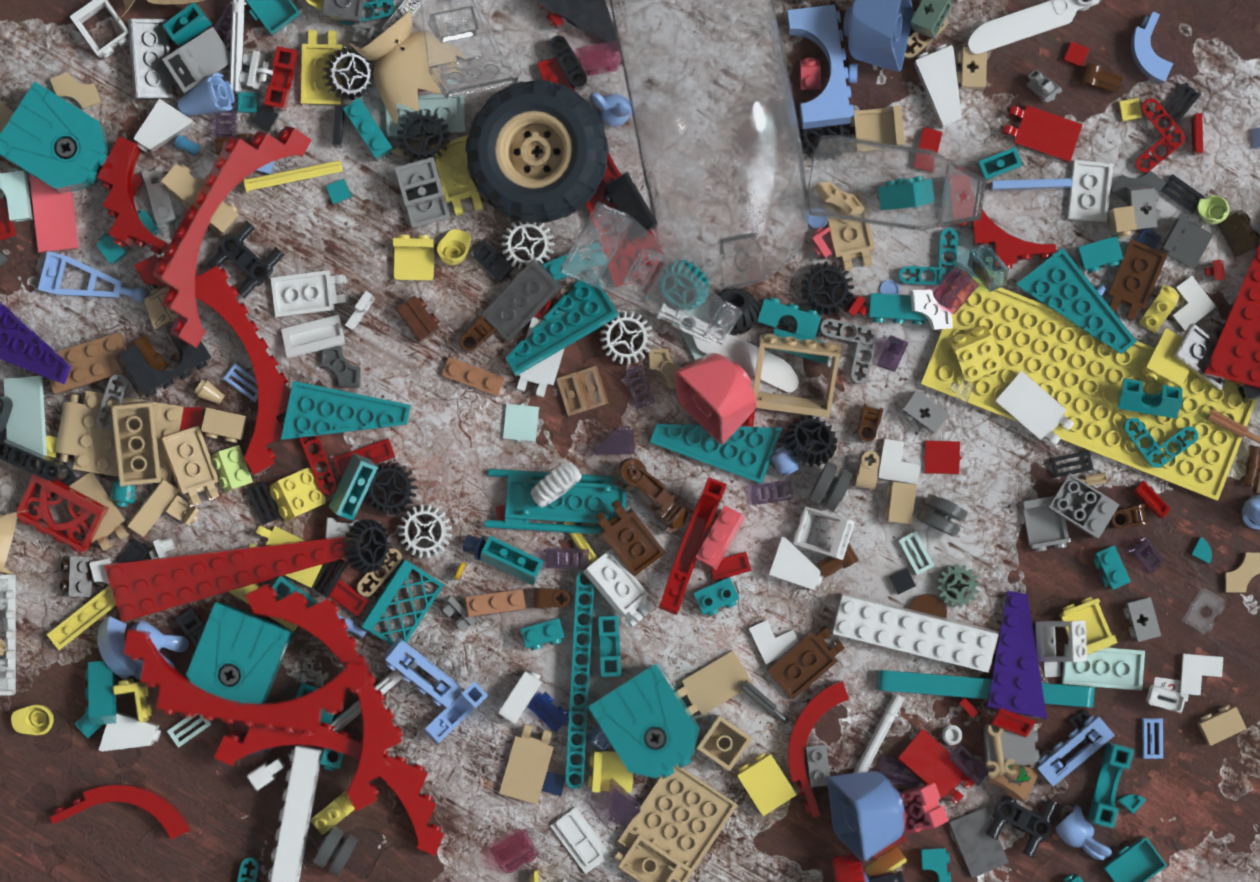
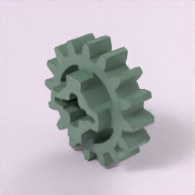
M955 564L953 570L948 566L947 573L941 572L943 578L937 579L941 586H937L936 589L942 591L938 596L945 597L944 603L951 601V607H954L955 603H957L958 607L962 608L963 602L967 606L970 605L969 599L975 601L976 598L973 594L980 592L975 589L976 586L980 585V583L975 582L978 576L971 575L972 569L965 571V565L959 569L958 564ZM961 573L965 574L970 581H965ZM953 574V579L950 583H946L947 578ZM957 580L961 584H967V586L961 587L959 592L955 588H949V586L957 584ZM967 589H971L970 593L965 598H963L964 592ZM946 591L953 592L955 599L951 598Z

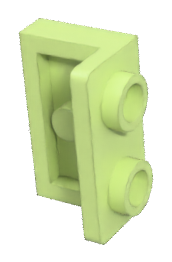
M240 445L212 455V463L215 470H217L219 484L225 493L253 482Z

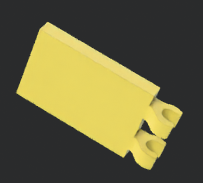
M308 30V44H302L301 104L341 105V97H335L336 91L329 93L331 86L325 87L324 84L328 80L322 79V76L327 75V72H323L322 68L328 67L324 61L330 60L329 54L335 55L334 50L339 49L341 51L342 45H337V31L328 30V44H317L318 31ZM342 59L337 63V69L342 68ZM335 75L337 82L342 87L340 77Z
M468 136L450 140V144L444 143L443 145L448 150L443 151L440 149L442 157H439L437 154L434 155L446 203H453L456 216L464 214L460 200L472 197L475 211L483 209L480 194L477 192L474 182L470 179L467 169L468 162L465 148Z
M259 525L256 531L257 534L268 538L266 545L301 542L304 540L277 526H274L273 531ZM252 543L249 545V547H258ZM323 564L285 576L312 588Z

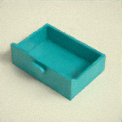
M246 0L252 8L249 11L255 20L260 19L272 36L301 15L291 0Z
M1142 836L1129 847L1128 845L1118 852L1117 856L1102 866L1113 882H1147L1167 867V864L1148 838Z

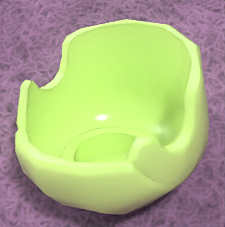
M1210 195L1206 199H1200L1197 206L1200 218L1210 225L1223 222L1228 217L1230 211L1228 202L1221 196Z

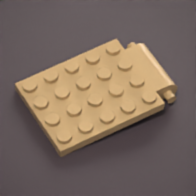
M86 391L84 404L78 403L79 395L71 394L70 402H63L55 452L61 453L60 461L68 462L69 455H75L74 470L119 477L114 427L106 431L100 429L96 423L105 394ZM109 397L106 400V405L109 408H112V404L118 403L115 397ZM123 397L122 403L146 400ZM153 402L161 479L164 478L171 483L173 472L160 439L180 432L184 407ZM104 408L103 412L107 414L105 418L100 419V422L103 423V427H106V425H111L109 415H113V413Z
M679 766L675 767V773L667 778L662 779L660 777L618 839L617 842L629 850L625 856L617 852L614 859L620 862L617 868L638 882H671L672 879L677 882H687L738 804L686 769L679 768Z

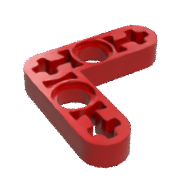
M1153 98L1145 100L1142 103L1141 110L1161 134L1162 138L1136 159L1135 165L1140 172L1152 170L1185 141L1184 132L1161 104ZM1147 102L1150 104L1155 103L1154 110L1157 113L1159 110L1162 111V114L1158 115L1154 120L1151 118L1154 116V113L1146 111ZM1166 117L1168 119L1169 125L1167 128L1163 129L1158 126L1159 118ZM1172 125L1175 127L1172 130L1173 133L1181 135L1179 143L1171 142L1173 137L1170 133L1167 136L1164 134ZM1158 145H1163L1166 149V153L1162 157L1155 154V148ZM1151 152L1152 156L1158 161L1154 163V160H1151L1148 163L1149 168H1141L1139 166L1141 165L1140 160L1142 158L1147 160L1150 157L1147 153Z

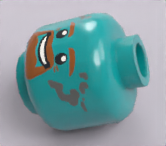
M118 477V480L112 483L110 499L116 501L115 505L127 507V504L135 502L138 486H120V478Z

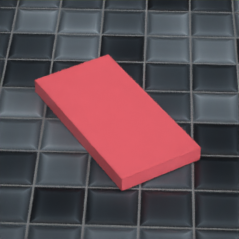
M29 174L38 253L78 249L72 192L61 194Z

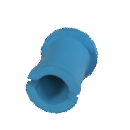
M178 135L174 143L178 150L182 149L193 156L197 155L201 146L185 138V135Z

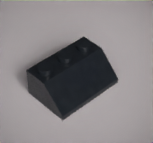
M628 172L605 186L604 198L608 204L612 203L614 206V215L618 221L622 220L625 227L623 229L628 238L632 237L635 241L656 228L658 223Z

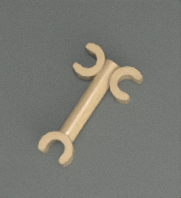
M991 726L987 730L988 735L993 738L996 762L989 761L986 764V767H993L995 769L994 772L988 773L989 778H994L998 774L1014 776L1017 773V770H1009L1008 768L1009 765L1015 764V760L1009 759L1004 763L1000 738L1003 728L998 727L999 732L997 733L992 731Z

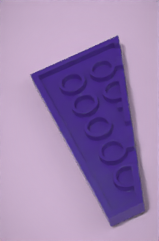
M0 301V359L65 385L72 365Z
M1007 591L987 708L994 710L1003 708L1019 715L1046 720L1047 714L1028 596L1023 593Z

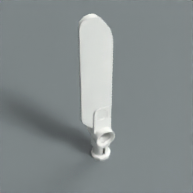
M1051 0L991 20L978 27L971 35L967 44L968 49L973 54H981L1067 25L1072 22L1078 10L1086 11L1091 6L1099 4V1L1102 0H1088V2L1081 0Z
M666 303L662 304L656 319H663L671 323L672 327L692 335L696 347L706 354H721L731 362L741 366L746 373L752 376L755 375L759 347L730 333L725 334L721 329L719 330L717 327L682 310L676 311L668 307ZM684 318H689L692 321L689 329H685L682 326ZM767 351L764 352L760 379L786 392L795 391L799 381L792 367L780 357Z

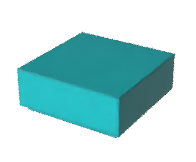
M238 92L237 112L257 113L258 93Z
M345 179L326 185L333 205L352 198Z

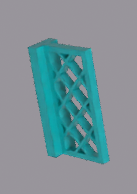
M403 558L360 625L390 645L394 643L391 633L403 631V641L407 643L445 584ZM412 569L420 574L421 581L409 583L408 575ZM434 582L439 586L435 592L426 594L424 583ZM422 584L424 595L412 597L410 586ZM408 587L410 598L398 600V590ZM425 598L426 606L424 609L415 611L413 600ZM411 600L413 611L401 614L399 603ZM397 604L399 614L388 617L387 607ZM414 614V624L404 627L402 617ZM400 617L402 628L390 630L388 620ZM386 620L388 631L379 633L374 629L378 622Z

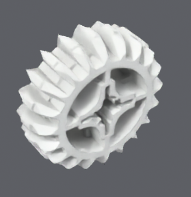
M518 220L520 225L516 226L512 222L511 225L514 229L506 228L510 235L502 236L503 239L508 240L501 243L502 247L508 248L503 250L502 253L510 254L506 257V261L514 259L511 266L514 267L519 263V270L523 269V265L527 266L532 259H535L544 267L542 260L550 261L546 254L554 253L553 250L548 249L555 246L554 242L548 241L553 239L554 236L546 235L550 232V228L542 230L545 223H540L537 226V223L530 224V222H526V224H523L522 221ZM526 229L536 230L543 237L531 238ZM521 231V242L512 246L514 236ZM525 235L529 242L534 243V245H531L532 254H530L529 249H527V247L522 246L523 244H525ZM545 242L543 252L539 257L535 258V247ZM525 251L530 260H522L513 252Z
M623 311L622 318L618 316L617 320L610 321L611 325L607 323L603 325L608 330H601L600 333L606 335V338H600V342L607 343L602 346L603 350L609 348L606 356L614 354L612 361L620 357L619 364L623 363V359H627V364L630 365V358H634L635 363H638V355L642 359L645 358V355L642 353L643 350L647 353L650 352L646 344L652 346L653 342L647 341V338H653L654 335L651 333L647 334V331L652 329L651 326L644 327L648 322L647 319L643 320L642 323L639 321L642 315L639 314L635 319L633 318V311H631L630 317H626L627 313ZM624 322H632L639 326L640 329L629 331L625 327ZM618 324L621 334L615 340L610 341L611 331ZM622 328L627 335H633L632 339H630L631 347L625 340H621V337H624L622 335L624 334ZM643 334V343L635 351L633 340ZM621 344L625 345L630 354H622L613 347Z
M572 462L565 463L541 480L531 490L530 494L536 504L540 507H545L576 485L581 479V474Z
M421 504L420 511L416 507H412L414 514L412 515L407 511L406 515L409 519L401 518V521L406 523L405 526H398V528L404 529V533H398V536H405V539L400 541L401 544L406 542L409 544L405 547L406 551L411 547L413 548L411 555H415L419 551V558L423 557V552H426L427 558H430V551H433V554L437 556V548L441 551L445 550L441 545L442 543L449 545V541L444 540L445 537H452V534L446 533V530H451L452 526H445V523H448L450 519L443 520L442 517L446 513L442 512L438 515V507L432 512V505H428L427 510H424V505ZM428 514L435 518L428 524H423L416 517ZM411 522L415 524L418 530L412 540L409 535ZM418 523L425 528L433 524L428 530L430 536H420L422 530ZM438 523H440L442 531L439 541L433 534V529ZM426 538L430 542H432L434 546L429 548H421L416 544L420 540Z

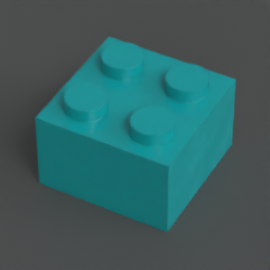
M924 175L908 179L906 177L885 181V185L878 187L881 211L914 208L935 202L932 178L924 179Z

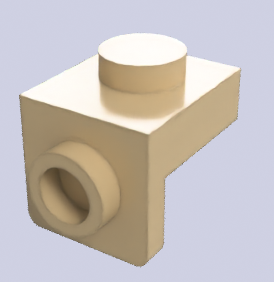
M176 495L165 511L189 526L190 523H194L197 519L199 509L194 506L190 507L187 501Z

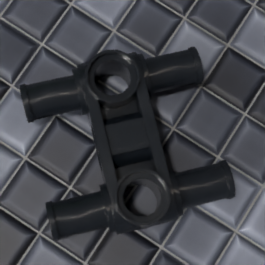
M247 220L235 233H230L228 237L222 240L217 249L218 252L206 263L212 269L217 265L220 267L227 259H230L247 274V279L236 291L244 299L256 286H261L263 282L269 279L274 270L273 267L285 255L276 246L264 260L259 259L250 251L243 241L255 230V227ZM230 241H234L236 244L233 251L226 250V245ZM258 268L265 269V275L261 278H257L255 275Z
M1005 795L1000 798L999 803L994 808L992 817L994 820L986 835L998 840L1004 825L1008 824L1028 834L1029 840L1022 854L1034 858L1039 844L1043 843L1051 832L1053 824L1051 819L1059 804L1047 799L1041 815H1037L1018 805L1017 799ZM1002 805H1006L1009 808L1007 816L1001 813ZM1038 823H1041L1045 828L1043 834H1039L1036 830Z

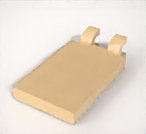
M862 192L853 193L865 209L862 214L848 215L839 206L823 200L824 209L828 217V227L831 230L830 235L836 259L842 257L844 272L852 270L851 258L862 256L864 267L872 266L870 251L875 250Z
M199 426L161 438V443L180 494L187 493L189 506L192 507L201 503L197 493L204 490L208 501L219 497L214 485L219 482Z
M89 472L69 486L109 507L92 543L98 541L103 551H107L113 547L106 538L109 534L115 531L120 540L129 536L122 526L126 519L114 501L110 499V495L95 473ZM64 499V502L68 506L69 500ZM75 505L74 511L80 516L76 511H80L81 508L79 505ZM94 513L85 521L89 527H91L96 517Z
M731 651L682 680L684 687L677 690L681 698L685 695L692 703L688 707L691 714L700 711L704 715L742 692L739 688L745 680H748L752 685L753 683L734 651Z
M525 723L522 737L515 736L499 794L537 805L554 746L548 745L552 731L544 729L542 739H535L530 737L533 725Z

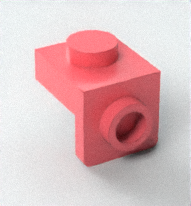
M805 58L800 60L801 90L821 89V66L818 59Z
M823 227L819 228L813 233L814 237L811 239L815 245L813 250L818 257L822 256L824 259L832 254L822 239L823 236L831 231L829 227L826 229Z

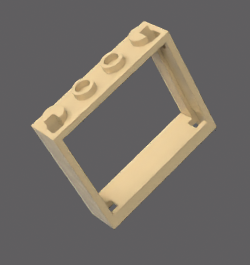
M773 334L761 335L752 388L756 397V408L829 418L840 358V345H836L833 342H816L812 339L783 338ZM765 348L832 356L825 401L758 392Z

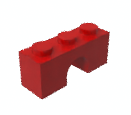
M280 46L276 47L273 61V76L270 85H268L264 105L267 108L286 112L299 55L297 50Z

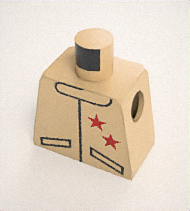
M147 284L151 295L146 297L144 301L152 325L158 331L174 322L178 315L161 305L164 294L170 288L165 287L162 289L161 286Z

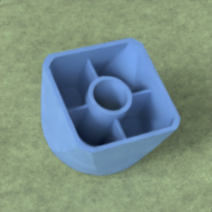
M854 0L852 7L847 8L844 18V35L848 37L849 51L852 57L875 66L900 72L911 31L910 18L914 12L911 0Z
M877 771L827 778L834 832L862 863L901 838L904 831L903 802L897 790L892 787L889 780L883 774Z

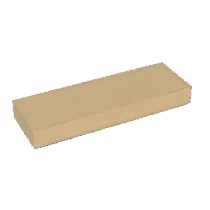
M162 478L161 482L151 492L127 526L144 537L179 492L178 487Z

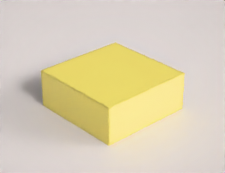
M1139 98L1118 102L1122 122L1143 117Z

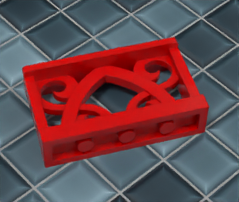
M33 474L19 507L15 511H25L17 513L18 521L26 525L31 524L35 526V530L42 534L48 533L52 535L53 540L59 543H67L73 551L81 553V551L89 550L91 542L109 507L58 480L49 481ZM37 485H41L40 498L32 497ZM53 492L57 494V500H48V498H52L51 494ZM67 499L69 500L68 510L74 520L56 524L51 515L49 505H56ZM33 501L40 502V506L32 508L37 510L36 516L26 511L28 510L29 503ZM75 505H79L81 508L80 511H76L80 516L74 511ZM94 513L96 517L91 527H89L85 521ZM79 524L86 531V537L83 540H78L73 535L75 531L81 535V529L77 526Z

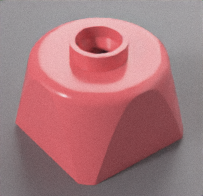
M710 353L675 371L676 399L678 403L719 444L723 445L756 408V397L751 387L749 376L741 366L731 362L721 354Z

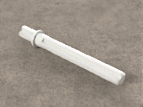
M232 0L230 2L232 4L230 85L234 92L241 91L239 77L242 72L244 5H246V2L244 0Z
M410 657L411 661L408 666L415 669L418 665ZM396 668L395 671H392L374 686L376 691L380 689L382 694H385L401 679L405 680L401 676L402 672ZM359 700L329 724L334 726L333 731L338 733L361 714Z
M894 693L887 709L884 708L885 712L853 773L868 771L895 717L899 716L897 713L905 700L904 697Z

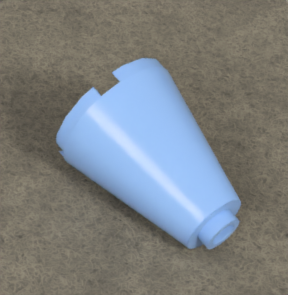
M220 73L211 74L179 98L177 104L179 112L185 116H194L231 110L233 108L231 103H234V94L228 81L224 82L221 78L223 75Z

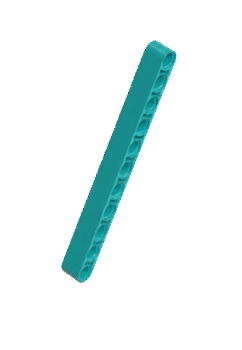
M583 571L577 575L566 762V784L573 789L581 787L584 780L594 584L591 582L588 585H583L580 582V576L585 574ZM585 593L590 596L589 604L582 605L579 602L581 594ZM580 614L588 615L589 622L586 625H581L578 622ZM582 633L588 637V642L584 645L577 642V636ZM581 653L587 657V662L583 665L578 664L575 659ZM580 673L586 677V682L581 685L577 684L574 680L575 676ZM579 693L585 697L584 703L580 705L576 704L573 700V697ZM581 714L584 717V721L581 724H575L572 721L573 715ZM580 734L583 741L580 744H574L571 741L572 735ZM579 754L582 759L581 762L573 764L570 761L571 755ZM578 774L581 779L580 782L572 784L569 781L570 775Z
M878 670L876 690L988 699L992 679ZM1042 683L1045 704L1093 707L1095 687Z

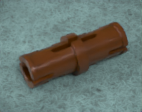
M1250 445L1247 463L1245 462L1246 472L1243 484L1256 486L1257 474L1260 469V447Z

